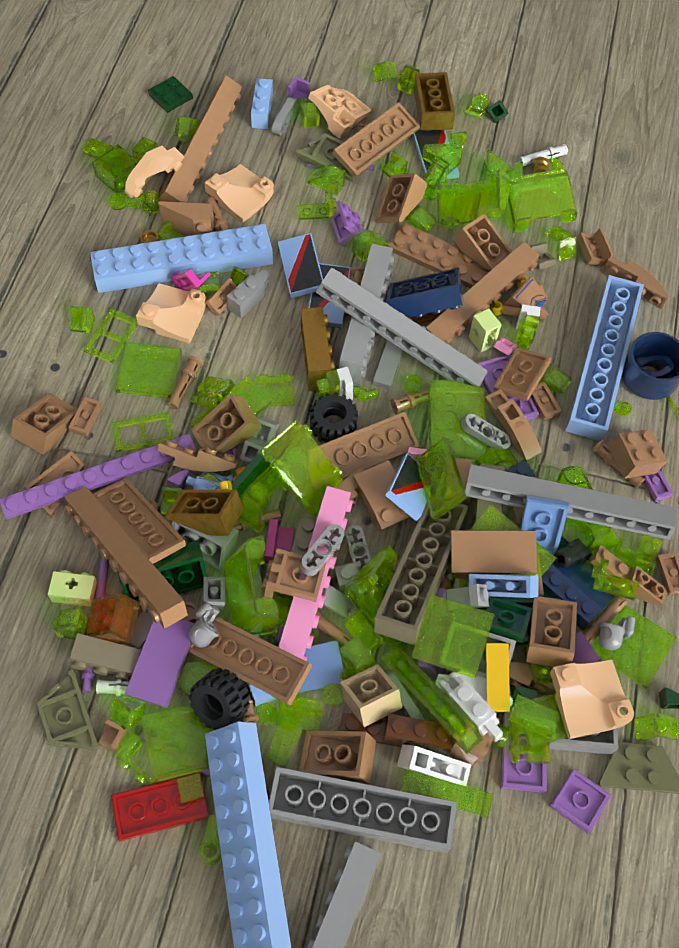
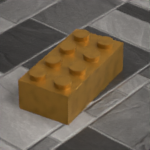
M447 72L415 73L414 93L421 130L453 129L455 110Z
M323 307L301 309V337L308 391L329 390L331 382H334L333 372L335 369L334 360L331 359L332 346L329 345L327 314H324Z

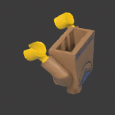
M525 276L520 282L516 281L518 288L506 300L505 305L503 306L498 301L495 303V308H492V313L496 316L501 315L503 312V314L518 317L522 304L541 307L540 321L549 315L542 307L548 300L543 285L536 282L532 276L528 279Z

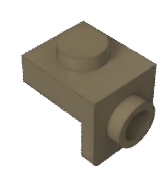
M546 242L530 246L540 255L537 260L538 265L536 266L539 270L555 266L556 259L548 253V244Z

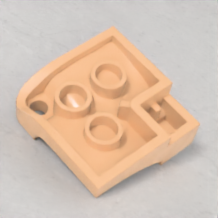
M330 85L310 92L308 97L325 117L328 123L327 129L339 139L348 135L352 128L372 112L368 106L349 91L333 88Z
M163 146L146 152L128 176L125 193L130 198H137L143 192V186L155 174L162 171L167 173L173 170L177 171L182 166L181 161L184 159V156L175 147L166 150Z
M241 164L227 173L221 175L216 173L204 182L205 192L218 201V206L242 223L262 208L274 192V184L265 176L263 178L258 177Z
M158 283L147 302L142 303L136 315L138 325L155 329L158 335L190 343L206 307V296L200 290L191 289L190 291H185Z
M613 660L586 664L570 663L553 667L551 670V678L557 693L555 698L568 739L623 727L633 719L634 711L630 699H627L623 692ZM619 709H623L626 715H622Z

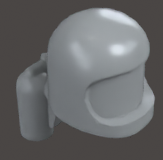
M205 602L196 611L194 618L197 621L188 633L190 641L197 647H206L215 637L219 636V632L212 622L220 610L208 602Z
M622 618L618 625L599 622V645L606 650L618 649L622 645L623 638L627 639V637L633 635L635 618Z

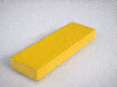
M486 643L487 704L495 712H510L509 644Z

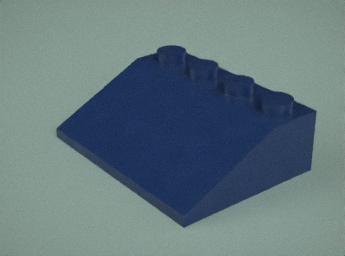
M458 267L390 283L386 303L404 314L407 318L413 316L419 318L430 312L436 314L448 308L450 310L457 309L463 305L460 269Z
M562 536L560 539L558 550L565 548L570 544ZM539 553L543 592L550 598L577 602L576 622H578L577 626L583 631L611 603L615 596L622 592L600 578L602 571L591 564L590 560H587L582 565L576 563L566 568H558L554 563L553 555Z

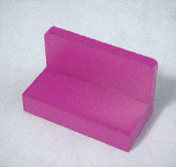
M191 269L174 273L170 278L179 289L186 291L198 288L211 274L205 272L195 275Z
M270 519L265 564H269V560H274L277 548L289 552L292 550L294 529L279 527L277 519Z

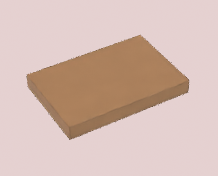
M517 348L494 384L493 392L501 389L507 396L528 402L551 363V357Z

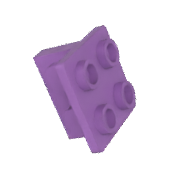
M340 200L337 201L339 211L330 218L339 244L343 246L355 237L359 238L362 242L366 241L365 229L360 224L361 218L356 211L353 212L347 204H343Z

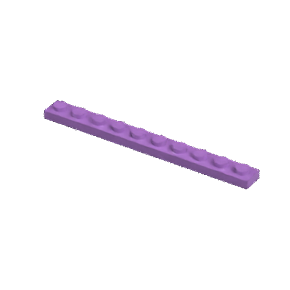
M190 434L173 439L180 447L185 448V446L196 450ZM158 444L1 498L0 504L7 520L65 500V496L85 486L89 490H93L173 462L175 457L157 451Z

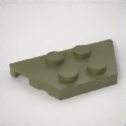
M324 133L317 140L309 142L307 147L302 150L299 148L296 151V156L352 183L354 181V177L332 154L335 148L344 143L343 141Z
M74 669L70 670L67 673L68 676L60 684L57 683L50 693L37 703L48 743L51 747L100 749Z
M619 742L618 749L608 761L606 769L598 782L600 787L679 794V776L663 746Z

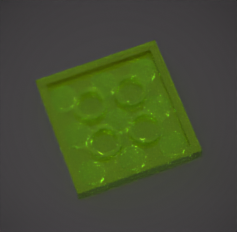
M126 342L115 386L116 393L169 399L175 386L182 354L181 348Z
M431 594L412 658L476 678L495 614Z
M625 605L609 624L618 625L622 618L633 617L635 618L633 635L627 637V639L623 638L622 645L616 650H606L598 642L594 650L602 661L613 660L615 669L647 689L677 637Z
M190 705L140 716L154 782L209 769L205 734L212 732L213 729L212 727H206L205 723L199 721Z

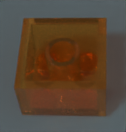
M122 593L93 598L83 635L117 644L130 643L140 603Z

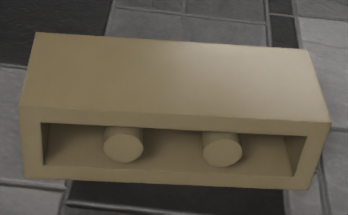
M77 633L69 664L78 670L90 669L94 670V673L106 676L110 674L114 675L116 679L128 681L132 677L141 649Z

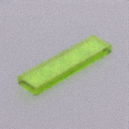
M407 769L401 788L402 792L457 802L456 809L486 818L489 817L493 798L491 793Z

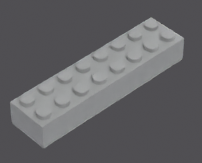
M372 244L360 286L385 302V294L390 285L388 280L392 278L395 256L392 255L393 248ZM351 317L340 357L339 369L348 367L353 383L360 385L361 379L366 377L367 363L370 361L371 348L373 349L374 337L377 332Z
M276 767L269 800L271 819L447 854L451 850L457 802Z

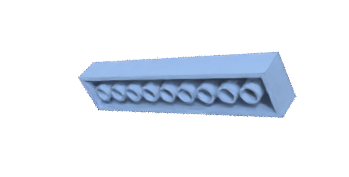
M266 224L90 252L98 293L172 281L170 277L174 273L191 269L195 275L205 272L217 274L273 264V251Z
M611 275L608 276L602 292L567 422L566 432L597 441L604 439L609 428L644 284Z
M236 722L205 734L234 948H291L256 723Z

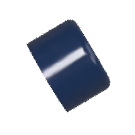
M648 332L642 334L633 342L626 356L622 371V379L632 393L644 399L659 400L668 397L676 390L679 385V340L663 332ZM650 366V367L655 368V369L658 370V371H657V372H650V371H648V370H646V369H643V368H641V367Z

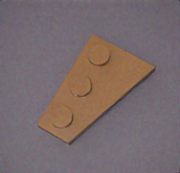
M70 451L24 488L27 490L83 471L85 465ZM62 501L42 507V509L52 518Z

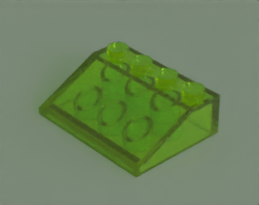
M430 380L428 386L429 460H447L448 458L472 459V461L487 460L486 444L465 432L461 427V419L470 413L485 420L484 388L449 380ZM483 428V433L486 436V429Z

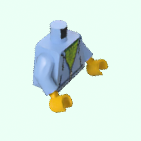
M246 467L237 468L235 470L236 475L231 474L226 477L212 472H205L200 476L190 473L186 484L194 487L193 490H232L231 483Z

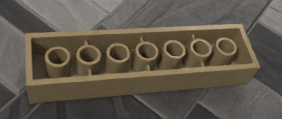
M430 495L375 616V633L416 645L438 588L451 561V531H463L467 522L469 506Z

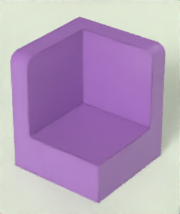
M295 77L288 86V97L297 99V105L303 107L309 99L310 82Z

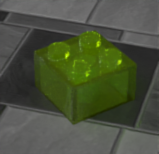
M116 145L92 161L95 176L116 194L125 190L128 176L139 163L137 159L120 145Z

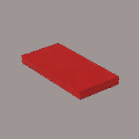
M200 772L111 795L119 842L210 818Z

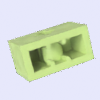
M490 309L483 312L479 311L473 316L469 333L470 340L480 353L495 345L501 328V323Z
M67 570L53 571L48 596L51 602L93 607L97 580L95 576L86 572L73 574Z

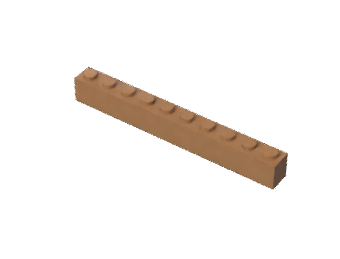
M227 75L216 89L182 154L184 156V159L181 161L182 166L177 171H173L159 198L160 201L185 203L188 201L186 196L187 194L190 195L195 187L192 185L193 182L196 183L201 175L199 171H202L207 163L205 159H208L213 152L211 147H214L219 140L216 138L217 135L220 136L223 132V124L225 125L230 118L228 114H231L236 106L234 102H237L241 97L239 92L242 86Z
M86 486L64 497L67 504L64 506L67 514L73 516L74 522L78 527H82L86 538H91L95 549H100L104 560H109L112 570L115 573L119 572L122 582L125 585L128 583L131 593L134 597H139L142 607L145 610H150V615L155 623L159 622L165 629L188 616L184 600Z

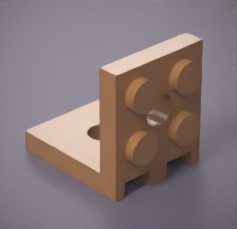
M277 548L274 560H269L267 574L262 584L259 600L263 601L261 609L270 611L275 592L316 602L326 563L316 575H305L306 578L304 580H299L295 577V574L303 573L300 565L304 555ZM314 558L310 564L307 563V566H314L316 559Z

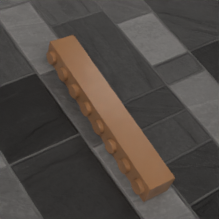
M523 242L463 295V305L454 310L449 308L426 327V330L445 343L450 344L455 335L459 336L463 333L466 325H472L473 316L477 312L489 309V305L492 302H498L502 297L501 294L505 291L509 292L516 281L520 282L526 276L528 270H534L538 265L537 260L540 255L526 242Z

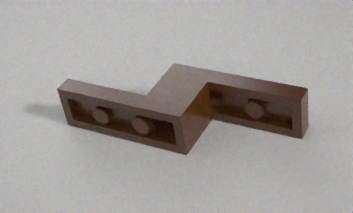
M342 714L340 731L367 732L376 740V743L402 747V744L411 742L449 750L453 747L454 725L389 714L386 720L380 719L363 727L354 714Z

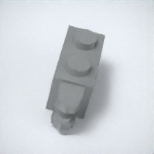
M261 270L255 276L251 274L227 295V305L231 312L242 318L265 297V289L270 284L268 271Z

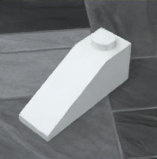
M402 744L397 763L398 767L466 787L471 764L417 746Z

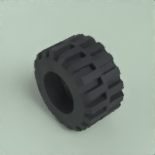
M328 393L326 397L322 395L319 397V401L315 400L313 402V406L310 409V430L313 431L314 437H318V441H325L327 443L356 431L358 410H356L357 407L355 404H352L353 401L350 398L346 399V396L343 394L338 396L339 393H334V395ZM335 415L343 420L339 423H330L324 418Z
M217 668L216 670H211L190 689L189 700L191 701L190 706L194 710V715L199 718L201 723H205L206 727H212L214 730L236 723L246 714L247 709L250 707V695L247 694V687L243 685L241 678L238 679L235 673L231 674L227 669Z

